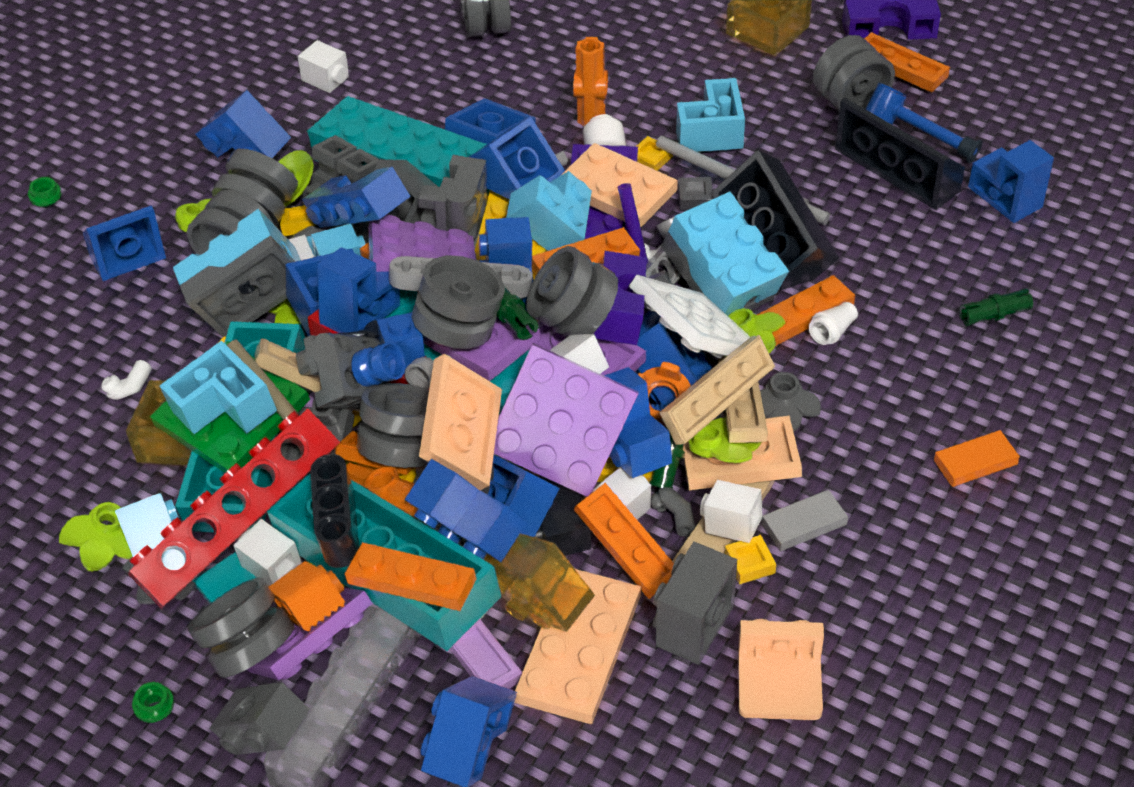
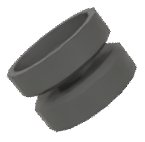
M460 0L462 17L465 21L469 38L484 36L487 29L486 16H488L490 28L494 34L510 33L511 13L509 0Z
M849 35L837 40L822 54L813 72V83L816 90L826 99L830 100L838 111L840 110V101L843 98H847L865 109L878 83L892 87L895 70L893 64L876 51V48L859 35Z
M249 149L234 150L225 165L227 174L219 176L212 189V196L221 190L232 189L242 192L256 200L268 212L274 225L278 226L285 213V205L283 203L291 201L298 188V180L284 165L271 157Z
M232 189L221 190L213 196L206 204L205 209L188 225L187 237L194 252L202 255L208 251L210 241L220 234L230 236L237 231L238 222L257 209L273 224L274 222L268 212L253 198Z
M566 246L555 252L537 273L527 296V312L532 318L543 325L553 326L555 332L565 338L570 335L593 334L606 319L614 304L618 292V279L614 272L599 263L591 262L589 256L575 247Z
M451 255L434 258L424 268L411 316L414 325L425 337L440 345L459 349H471L481 346L491 338L497 312H499L504 295V283L491 267L478 260Z
M391 383L371 386L363 391L360 406V417L363 422L360 423L358 428L356 445L360 454L371 461L386 466L407 468L427 465L429 462L420 458L419 452L429 389L416 385Z
M254 578L230 589L206 606L188 625V632L200 648H212L208 655V660L220 677L227 678L254 666L280 647L295 628L294 623L283 607H271L275 597L263 578Z

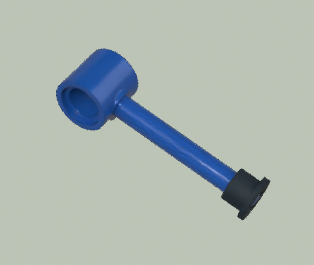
M877 84L865 108L866 110L892 125L895 119L899 118L957 149L959 155L967 158V163L971 164L982 148V140L978 139L975 141L968 136L962 138L904 107V101L907 98L905 94L885 84Z

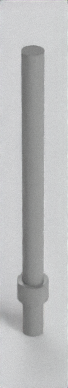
M662 135L656 142L657 148L721 178L727 179L735 171V169ZM803 198L817 222L825 226L830 218V213L810 205L809 200Z

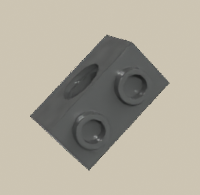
M283 682L236 689L209 729L220 738V745L235 755L284 750L310 708Z

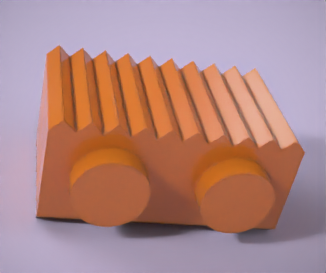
M306 560L269 586L274 594L276 605L283 607L292 622L305 631H310L311 626H317L318 621L324 622V617H330L331 611L337 612L338 606L344 607L345 601L340 593L345 589L337 576L331 570L327 572L322 565L316 567L306 562Z

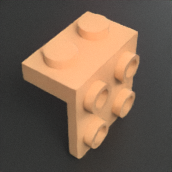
M765 619L741 620L738 646L739 713L745 718L818 720L821 718L823 712L821 654L824 640L823 623H812L805 620L794 622L768 621Z

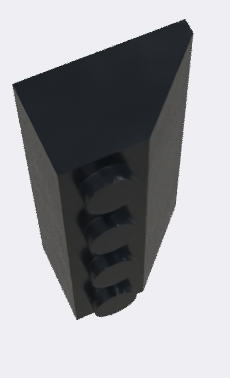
M843 98L840 101L836 151L934 210H938L961 191L965 170L963 165L849 99Z
M757 150L711 192L713 198L731 192L744 209V219L751 226H756L763 235V245L768 252H775L789 270L778 291L815 280L839 259L838 254L780 160Z

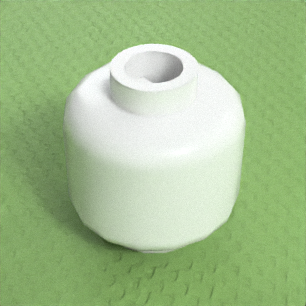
M597 115L584 126V145L596 143L598 145L626 146L623 125L611 115Z

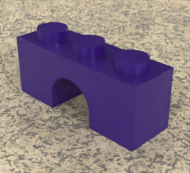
M844 0L842 23L846 37L849 35H859L865 38L870 33L878 35L879 28L895 26L905 32L907 40L937 38L941 12L937 0Z
M605 250L601 265L615 273L618 279V292L610 312L594 332L596 339L637 345L644 316L645 295L636 294L629 286L636 275L646 277L647 257Z

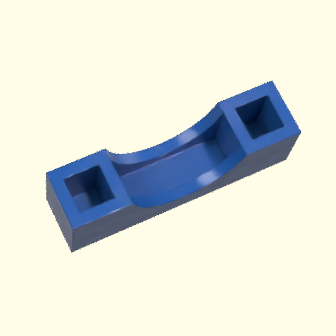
M387 167L377 169L352 184L346 175L331 178L303 198L302 201L307 207L306 213L309 219L318 225L319 228L380 220L411 196L394 168Z

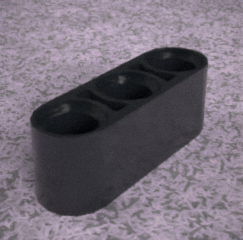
M326 454L317 458L310 469L314 532L325 562L329 566L341 568L350 565L359 549L355 494L344 459L340 455Z

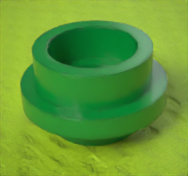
M50 177L37 178L29 185L28 197L30 202L36 206H50L58 201L62 194L60 186Z
M149 682L140 686L132 700V708L136 717L141 721L149 723L163 720L171 713L174 707L172 692L169 688L158 682ZM154 702H159L158 704H156V705H154V706L148 707L150 704H152V703H154Z

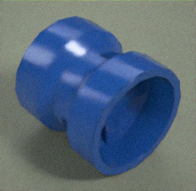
M386 342L375 346V348L368 347L356 351L352 357L351 366L357 382L365 387H371L382 383V381L389 382L401 378L405 373L406 361L403 351L397 344Z

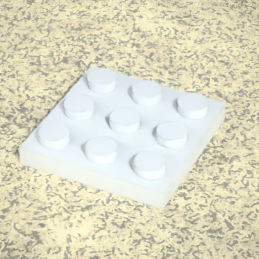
M636 275L629 286L636 294L645 295L644 307L657 312L661 316L659 319L660 323L666 328L678 332L682 336L681 343L694 352L699 353L700 350H705L715 357L722 358L723 355L728 356L750 338L744 330L703 293Z

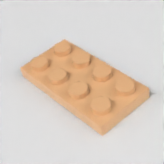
M566 567L515 689L517 695L514 703L592 725L640 600L641 586Z

